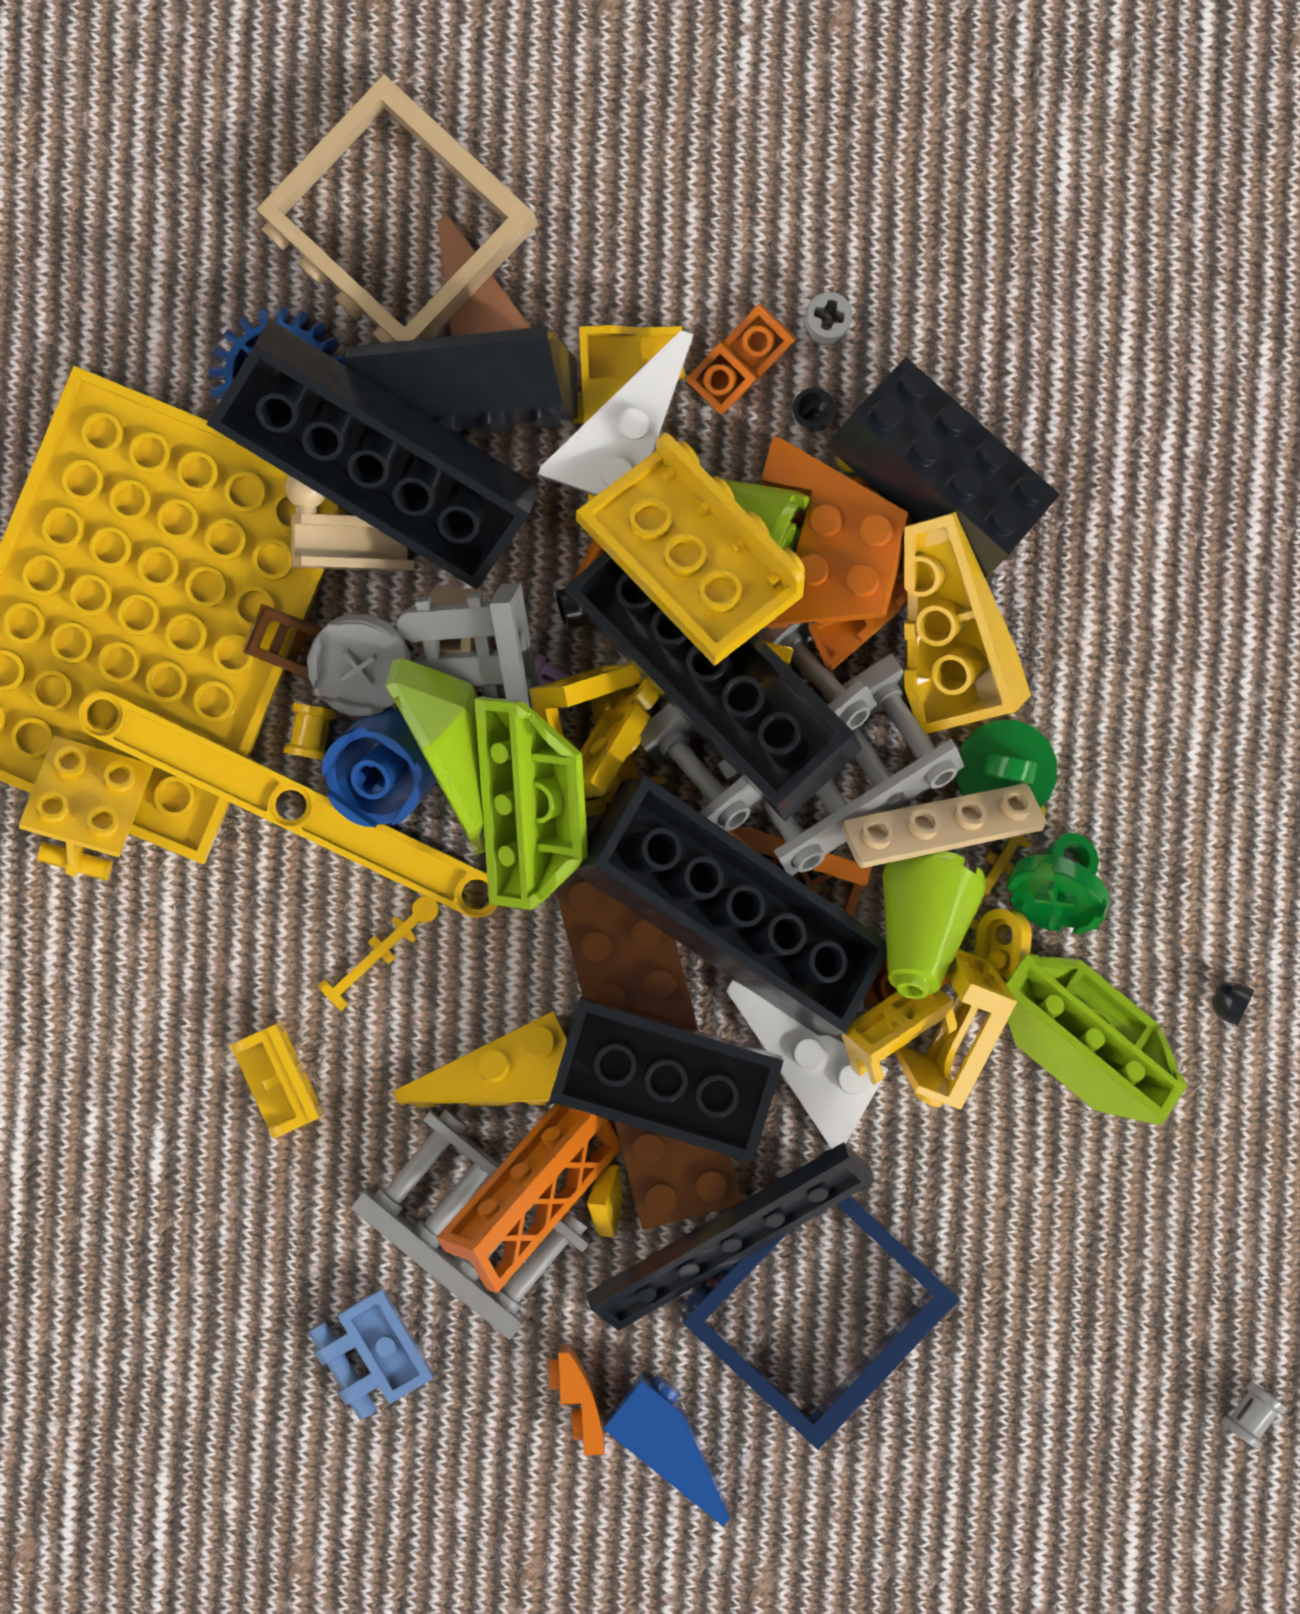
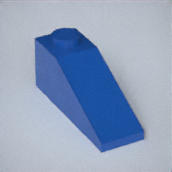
M642 1372L604 1418L603 1430L724 1527L730 1520L729 1507L682 1404L676 1400L680 1396V1392L660 1375L657 1374L652 1380Z

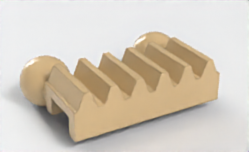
M288 477L285 492L289 501L296 506V514L291 515V567L387 572L414 570V560H407L406 546L357 516L317 514V506L323 502L325 497L293 477Z

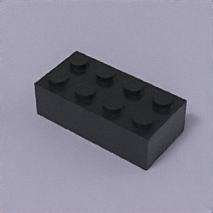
M907 357L893 369L851 414L826 445L828 449L884 499L907 511L912 518V524L956 512L985 579L1013 551L1060 495Z
M581 995L549 1101L753 1163L784 1060L781 1055Z

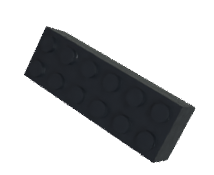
M271 319L206 424L476 590L530 514L539 489V485Z
M605 551L564 588L575 607L784 821L788 820L862 750L855 732L757 634L714 666Z
M647 776L621 782L587 841L588 858L574 872L818 1036L846 1034L887 957L886 940Z

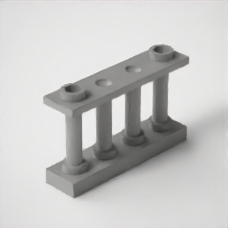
M808 623L790 624L788 627L776 629L764 627L756 634L763 641L793 648L791 660L830 702L828 706L852 730L861 726L868 719L871 710L877 706L868 687L861 679H858L848 689H845L832 673L825 668L823 663L807 647L808 642L812 639L808 631ZM669 703L647 722L640 734L641 747L658 767L667 759H673L710 802L699 813L725 831L738 828L747 820L750 811L762 802L763 799L742 777L727 789L722 786L688 746L689 741L698 732Z
M893 654L888 655L842 686L848 689L858 679H861L877 703V706L871 710L870 715L878 710L885 711L918 760L891 776L858 727L853 731L862 750L854 758L874 788L852 802L847 803L830 779L816 792L830 815L806 831L802 830L793 815L784 821L764 800L760 802L786 842L774 850L785 872L791 876L797 872H807L814 869L824 860L827 853L846 842L841 830L845 820L896 810L928 789H936L948 784L954 779L957 771L965 767L953 740L949 739L935 748L903 702L902 698L906 693L904 688V671ZM825 697L821 698L827 705L830 704ZM725 760L717 764L729 786L741 778Z
M432 1108L423 1119L425 1123L434 1129L428 1139L386 1189L379 1188L377 1192H374L367 1186L350 1208L510 1340L524 1322L525 1316L519 1312V1309L522 1307L520 1300L568 1242L581 1252L587 1248L590 1237L584 1231L588 1225L569 1209L504 1288L502 1287L498 1293L487 1290L479 1279L472 1263L458 1256L454 1258L449 1253L444 1252L443 1248L439 1246L440 1243L436 1237L501 1164L465 1135L469 1127L457 1115L448 1109H445L440 1114ZM451 1143L474 1164L425 1222L420 1220L414 1225L400 1213L404 1208L401 1202ZM533 1204L530 1210L536 1214L537 1204Z

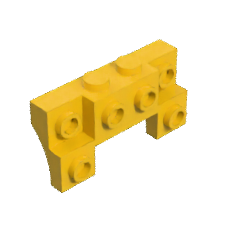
M601 325L579 327L582 392H577L578 419H574V424H585L682 330V326L628 327ZM684 366L682 368L679 380H685ZM588 493V502L595 496Z

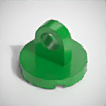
M995 720L978 727L964 740L960 747L959 754L965 767L957 771L955 782L962 796L1027 784L1040 808L1050 799L1057 782V758L1050 742L1035 727L1018 720Z
M1066 833L1053 841L1045 850L1044 855H1030L1018 860L1006 883L1007 890H1010L1012 893L1010 901L1014 908L1022 913L1027 920L1046 930L1059 932L1061 926L1074 928L1072 934H1084L1097 929L1107 914L1110 906V896L1102 880L1096 876L1099 858L1095 847L1085 836L1078 833ZM1064 850L1073 853L1079 864L1065 858Z

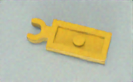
M645 678L638 689L633 685L620 690L617 697V705L613 709L604 711L580 750L582 753L585 799L601 797L614 787L618 779V770L626 757L641 742L640 734L650 719L646 711L656 703L660 696V693Z

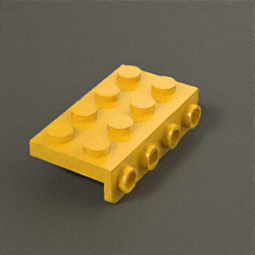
M667 432L656 439L655 452L576 511V521L714 666L803 597L805 568L796 553L788 547L782 549L770 537L769 530L764 521L752 511L746 513L734 500L733 492L727 483L719 476L711 477L700 466L699 459L694 450L683 440L677 442Z

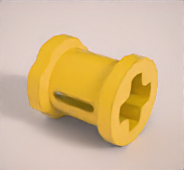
M293 702L292 711L295 713L291 740L290 744L284 745L283 753L323 760L327 752L325 749L330 722L336 718L337 710Z

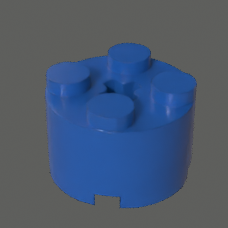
M387 707L383 712L372 716L359 717L328 748L322 762V777L324 775L326 777L330 790L327 796L331 804L346 819L364 827L400 823L411 814L437 782L401 712L395 711L391 707Z

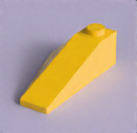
M956 512L905 526L904 588L907 590V621L904 623V640H907V668L904 670V688L913 716L924 732L928 734L1016 712L1031 696L1016 646Z

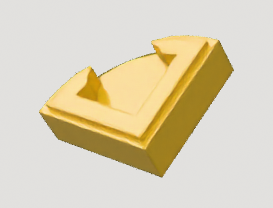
M607 1165L594 1181L587 1206L598 1236L615 1238L621 1214L622 1180L619 1166Z

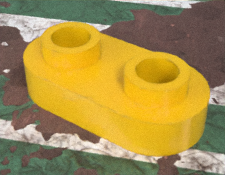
M994 909L987 912L979 922L975 955L992 961L1003 979L1006 978L1008 980L1022 958L1030 954L1032 931L1027 918L1016 910ZM1009 927L1012 929V940L1010 943L1006 940V931Z

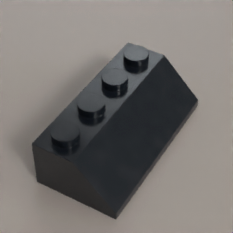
M548 326L346 347V361L350 369L458 436L461 435V430L480 428L481 431L488 433H503L511 430V425L530 423L531 426L536 428H554L561 425V420L578 419L577 359Z

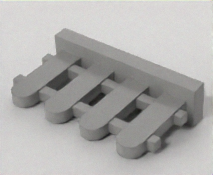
M521 583L500 584L491 601L484 602L483 592L470 593L467 597L468 603L432 605L431 596L417 598L415 601L416 607H409L403 611L397 621L398 633L405 640L411 642L423 641L425 655L414 657L412 659L413 662L470 682L472 686H483L485 697L523 701L533 710L528 689L539 686ZM490 636H495L497 650H493ZM474 638L476 651L441 653L439 640ZM499 684H504L506 697L501 698Z

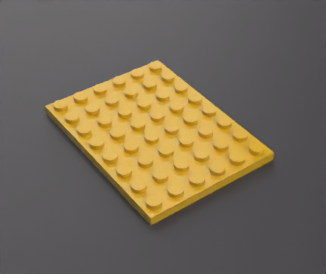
M76 366L72 368L0 543V781L29 793L32 792L53 735L141 760L84 731L79 723L78 712L80 704L87 696L94 692L107 691L114 693L249 758L285 669L243 653V646L261 603L306 620L327 570L291 567V515L296 514V506L289 501L285 492L286 481L290 475L206 425L207 420ZM326 497L317 506V514H350V512ZM270 620L260 644L261 648L269 650L280 622ZM289 628L279 655L287 656L297 629ZM100 699L93 702L89 707L88 719L95 728L101 730L109 729L117 721V709L110 701ZM153 766L129 834L205 864L230 802Z

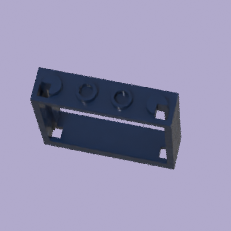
M853 1195L836 1205L928 1291L810 1417L706 1321L786 1234L724 1269L709 1286L704 1282L700 1283L682 1303L686 1308L682 1314V1323L817 1450L825 1444L960 1300L956 1292Z

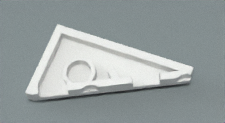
M681 330L540 467L538 475L597 496L651 455L664 423L694 334Z
M732 979L726 992L765 1050L782 1056L784 1062L781 1074L831 1149L843 1142L847 1143L881 1081L873 1085L868 1071L859 1076L852 1070L844 1042L831 1035L818 1036ZM881 1064L883 1075L885 1076L888 1068Z

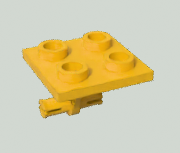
M53 735L21 817L19 829L66 842V848L43 841L38 852L37 862L65 869V874L72 877H77L81 873L107 882L112 871L113 860L85 854V848L120 858L153 770V765Z

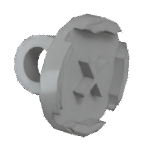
M346 614L329 621L314 638L307 657L308 678L314 689L317 687L318 691L324 696L323 700L333 709L351 716H372L383 712L385 708L390 707L395 702L386 687L391 662L401 657L411 661V652L402 635L387 621L369 614Z

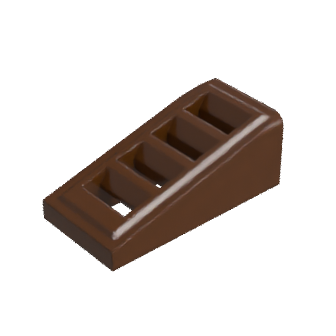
M261 603L242 652L308 678L307 657L304 664L297 662V658L307 635L316 637L323 627ZM272 619L280 622L269 650L261 648L260 644ZM292 627L297 629L287 656L284 657L279 655L289 628Z

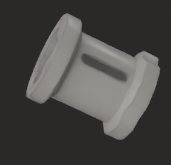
M836 292L818 294L810 301L804 316V328L809 333L812 341L820 345H832L837 340L845 337L852 322V309L844 296ZM825 308H832L835 310L834 318L841 321V323H834L830 330H825L821 328L822 320L815 317L814 314L822 315Z
M1250 1381L1246 1386L1248 1393L1231 1417L1224 1416L1221 1423L1242 1440L1259 1450L1263 1445L1260 1438L1277 1414H1284L1288 1408L1257 1384Z

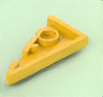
M552 1011L394 1090L393 1093L401 1106L410 1104L418 1108L437 1107V1104L467 1103L469 1107L511 1106L517 1102H523L530 1106L546 1105V1102H549L568 1038L558 1017Z

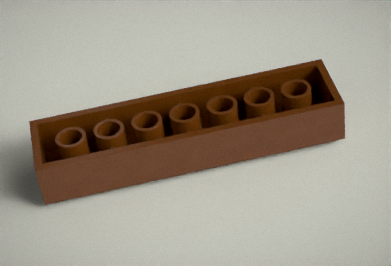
M603 813L586 817L587 841ZM573 872L555 891L582 996L698 1030L676 940ZM615 1121L642 1230L731 1208L742 1201L731 1156Z

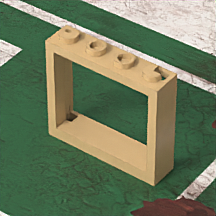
M385 74L256 209L266 222L261 230L282 251L290 244L303 257L298 263L300 268L318 285H321L327 279L337 288L340 293L334 299L353 318L358 320L363 314L377 326L372 335L380 343L432 338L538 226L533 211ZM384 110L504 220L502 225L405 327L285 216Z

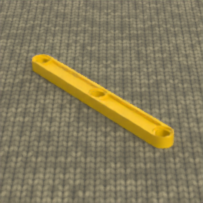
M107 691L94 692L87 696L80 704L78 712L79 723L84 731L109 745L466 916L474 918L485 917L491 914L498 906L488 902L484 907L475 909L464 903L462 891L468 882L479 879L488 884L486 872L387 824H378L376 827H364L355 824L334 808L328 796L114 693ZM100 699L113 703L118 712L116 723L113 727L105 730L95 728L88 719L89 707L93 702ZM294 790L304 796L306 810L301 817L289 820L279 815L276 809V800L284 791Z

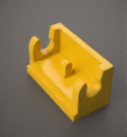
M940 989L923 999L907 998L897 991L852 1021L846 1034H841L852 1070L859 1076L868 1071L871 1083L875 1085L884 1078L880 1061L911 1042V1040L932 1026L934 1027L941 1021L946 1035L957 1029V1022L953 1011L955 1007L953 999Z
M282 1021L229 1045L267 1124L271 1138H277L317 1120L324 1114Z

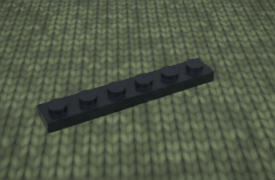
M844 1142L823 1152L819 1157L788 1175L782 1176L770 1186L746 1200L738 1202L724 1213L694 1228L678 1240L661 1250L651 1253L644 1260L620 1274L610 1277L603 1284L587 1292L590 1309L619 1331L874 1183L875 1180L870 1166Z

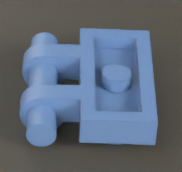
M383 1287L338 1313L337 1317L346 1330V1333L335 1338L325 1321L308 1331L317 1347L314 1354L321 1365L327 1364L341 1388L337 1393L345 1405L350 1404L359 1420L370 1416L377 1410L368 1395L374 1389L379 1387L390 1405L434 1379V1372ZM356 1347L370 1371L360 1377L357 1376L344 1354Z

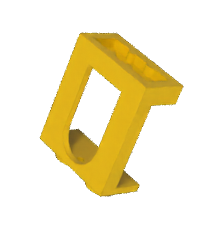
M631 663L602 665L528 690L533 710L564 737L558 708L570 707L590 700L596 725L605 710L615 708L621 689L639 684L642 681L640 673ZM633 752L624 760L617 772V782L608 793L601 797L585 799L586 817L604 813L607 808L606 803L610 802L621 782L641 777L637 773ZM661 775L647 776L657 784L663 783Z
M958 949L946 974L956 992L953 999L955 1006L953 1011L957 1022V1029L946 1035L941 1022L925 1054L904 1046L896 1050L894 1054L903 1069V1074L908 1078L914 1090V1095L918 1099L934 1107H941L944 1103L961 1110L1017 1000L992 961ZM981 1009L989 1012L955 1079L952 1080L951 1067L954 1056L977 1010Z

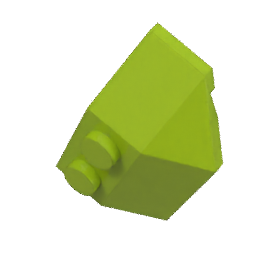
M402 657L393 660L386 687L392 699L396 702L466 833L475 854L485 852L475 699L479 697L470 682Z
M479 697L475 699L489 904L532 910L537 908L588 858L582 753L525 702Z
M1033 954L1025 955L1006 981V985L1017 1000L1007 1020L1015 1045L1095 1111L1156 1125L1164 1123L1186 1089L1187 1084L1182 1073H1178L1174 1055L1161 1026L1082 960L1039 957Z

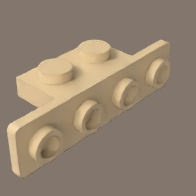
M1019 784L847 819L844 821L841 830L857 865L861 868L1042 831L1047 821L1030 787L1027 784Z

